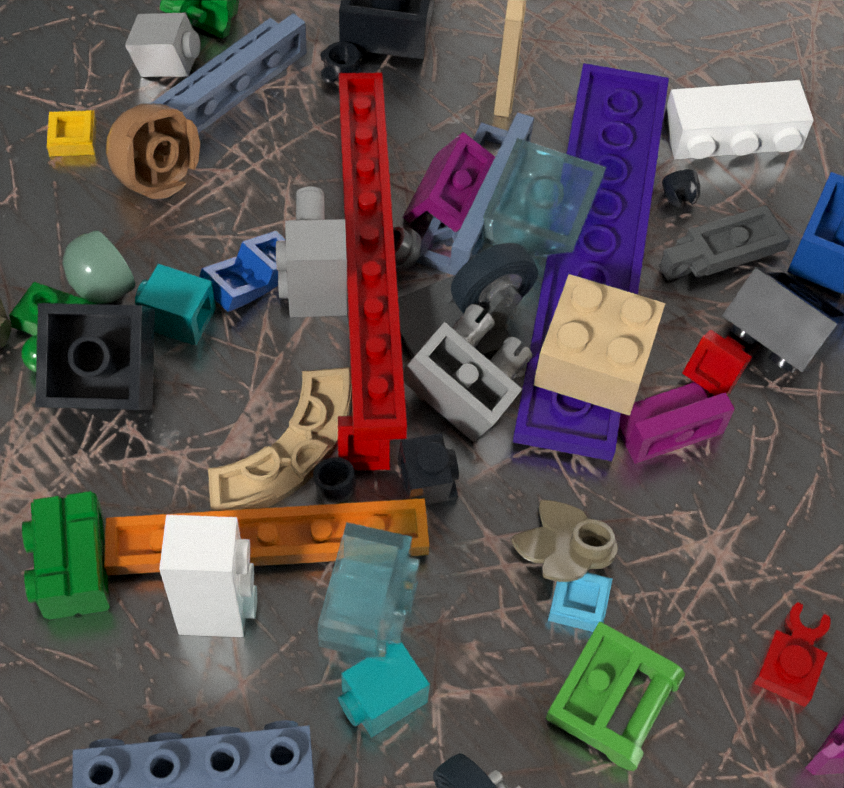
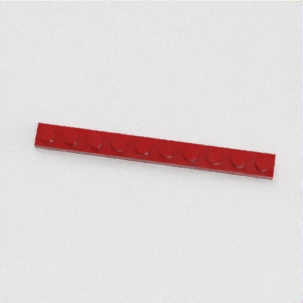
M382 72L339 73L354 441L407 439Z

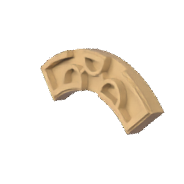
M351 367L302 371V390L299 403L289 421V427L271 447L265 446L245 459L220 467L208 468L211 511L268 508L289 497L313 477L315 467L321 461L330 458L338 445V416H349L352 401Z

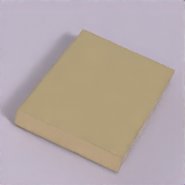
M508 0L494 108V115L509 117V114L512 113L526 0Z

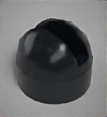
M679 170L667 175L662 180L664 194L668 202L675 207L684 208V201L688 200L693 205L700 197L701 185L698 174L694 170Z
M332 457L321 461L314 469L313 479L316 490L327 502L341 503L348 500L354 494L356 475L350 461L341 457Z

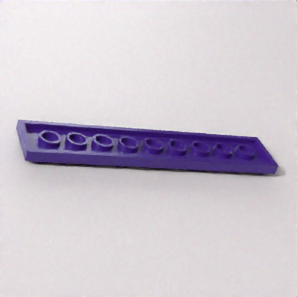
M583 63L530 345L532 358L526 367L513 443L608 461L613 460L621 413L534 386L539 355L569 274L638 295L669 82L668 77Z

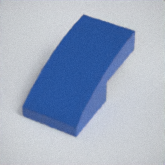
M276 230L242 241L236 257L201 269L199 277L212 281L214 299L227 312L254 301L278 286L276 241H285V238Z

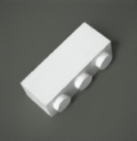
M800 80L671 89L663 121L675 160L801 150L814 119Z
M166 515L159 570L178 634L244 637L246 618L255 619L257 585H253L254 564L250 563V539H241L237 517Z

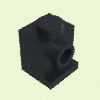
M439 433L401 440L397 461L405 500L425 498V505L457 500L458 493L455 480L459 479L457 457L454 449L445 448L443 434Z

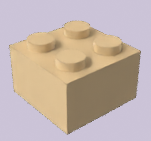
M569 274L539 355L534 386L630 416L666 303Z

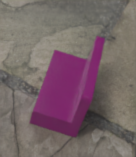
M462 132L434 156L402 218L411 223L422 213L428 211L454 232H457L461 228L495 156Z
M693 382L634 402L630 416L621 413L618 433L634 463L637 464L724 434L735 408L726 392L708 398L703 387Z

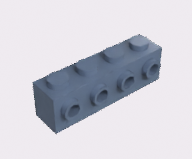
M282 720L268 723L264 726V730L241 732L237 727L224 726L210 729L206 732V736L183 738L179 733L166 732L154 734L148 738V742L125 744L120 739L96 740L89 744V748L73 750L72 788H315L310 725L298 726V723L295 721Z

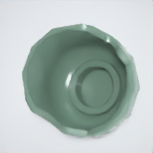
M92 231L89 234L84 233L66 246L62 261L66 279L81 297L97 304H110L135 288L133 274L125 259L113 243L100 231Z

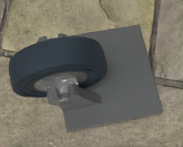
M503 243L495 245L474 255L461 267L456 275L399 297L401 339L412 358L444 322L452 328L471 304H476L484 309L475 320L476 323L482 320L487 313L492 316L495 323L494 327L485 334L475 348L486 358L495 355L505 339L511 337L505 325L512 309L519 304L536 282L538 269L535 261L520 244Z

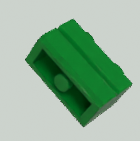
M89 491L68 494L65 498L54 496L34 499L31 502L32 520L22 522V537L26 553H33L34 569L25 570L24 573L28 602H36L43 617L49 620L72 617L77 613L85 615L107 611L110 608L108 575L104 567L103 512L97 494Z

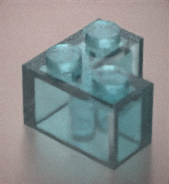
M346 522L318 622L319 647L385 661L389 644L395 643L400 645L407 613L411 614L418 586L416 579L420 559L411 558V536Z

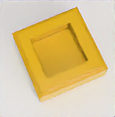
M94 110L49 112L47 132L49 157L95 155L97 120Z

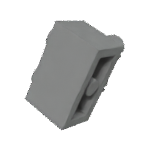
M312 186L303 187L297 191L296 220H285V241H276L279 299H289L290 317L347 316L345 219L325 220L324 192L320 188Z
M476 304L469 305L465 313L452 328L444 322L403 369L404 383L473 442L494 426L520 393L522 388L513 379L532 358V352L527 346L514 356L515 350L522 343L515 337L506 338L503 345L490 361L482 355L475 346L494 327L495 323L489 313L476 323L475 320L484 310Z

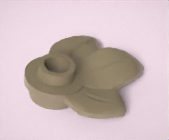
M541 500L539 503V514L543 527L515 534L511 539L513 546L523 558L533 563L543 564L542 575L544 578L558 582L575 581L581 579L590 569H601L609 566L615 560L618 551L615 534L607 524L599 520L588 519L586 514L579 508L551 500Z

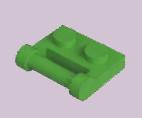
M599 621L551 705L545 719L603 752L616 765L629 771H635L644 756L641 747L670 692L679 689L685 678V672L674 662ZM639 670L648 675L651 681L622 735H619L607 728V725L636 671Z

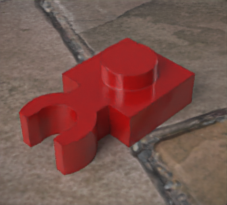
M797 602L791 608L784 621L787 634L776 630L771 636L753 684L806 707L812 699L828 654L813 645L820 642L828 632L831 619L830 616L823 614L815 628H808L800 621L803 604Z

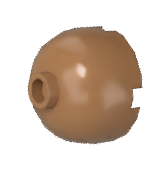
M139 104L123 112L112 124L107 136L106 155L113 174L128 189L151 199L168 198L180 191L186 185V182L179 180L186 175L189 168L195 170L199 161L200 139L197 127L193 121L185 118L183 112L163 104Z

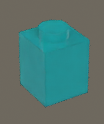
M157 264L149 280L144 279L140 283L135 296V305L155 309V333L194 346L197 345L216 310L212 281L162 264Z
M400 639L395 640L341 673L343 694L338 697L341 708L352 725L356 727L362 723L371 738L428 703L430 683Z

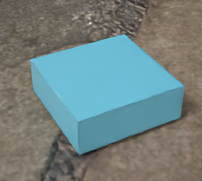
M587 572L581 579L575 581H557L548 621L594 632L599 621L604 623L613 578Z

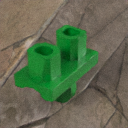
M161 0L159 10L166 13H186L191 25L224 39L230 35L231 20L238 14L239 0Z

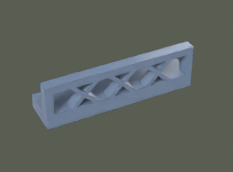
M294 13L279 24L272 18H269L152 103L163 104L183 112L186 119L193 121L198 133L307 53L305 21Z
M517 112L508 131L481 122L473 140L481 146L487 140L499 144L501 147L461 228L457 232H454L448 226L442 228L444 223L433 217L421 241V253L417 263L456 275L465 263L474 255L480 253L530 148L534 123L533 117ZM452 238L454 241L451 249V258L430 251L434 243Z

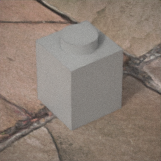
M149 13L137 15L125 47L141 77L189 76L194 60L200 54L201 43L199 35L193 30L186 13Z

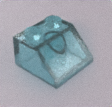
M517 138L483 216V242L493 246L503 243H517L522 245L531 257L573 252L605 175L606 167Z

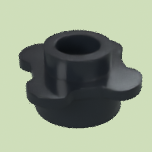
M335 42L320 54L321 61L324 62L325 67L321 70V78L326 82H339V73H364L363 69L360 68L363 53L351 43Z

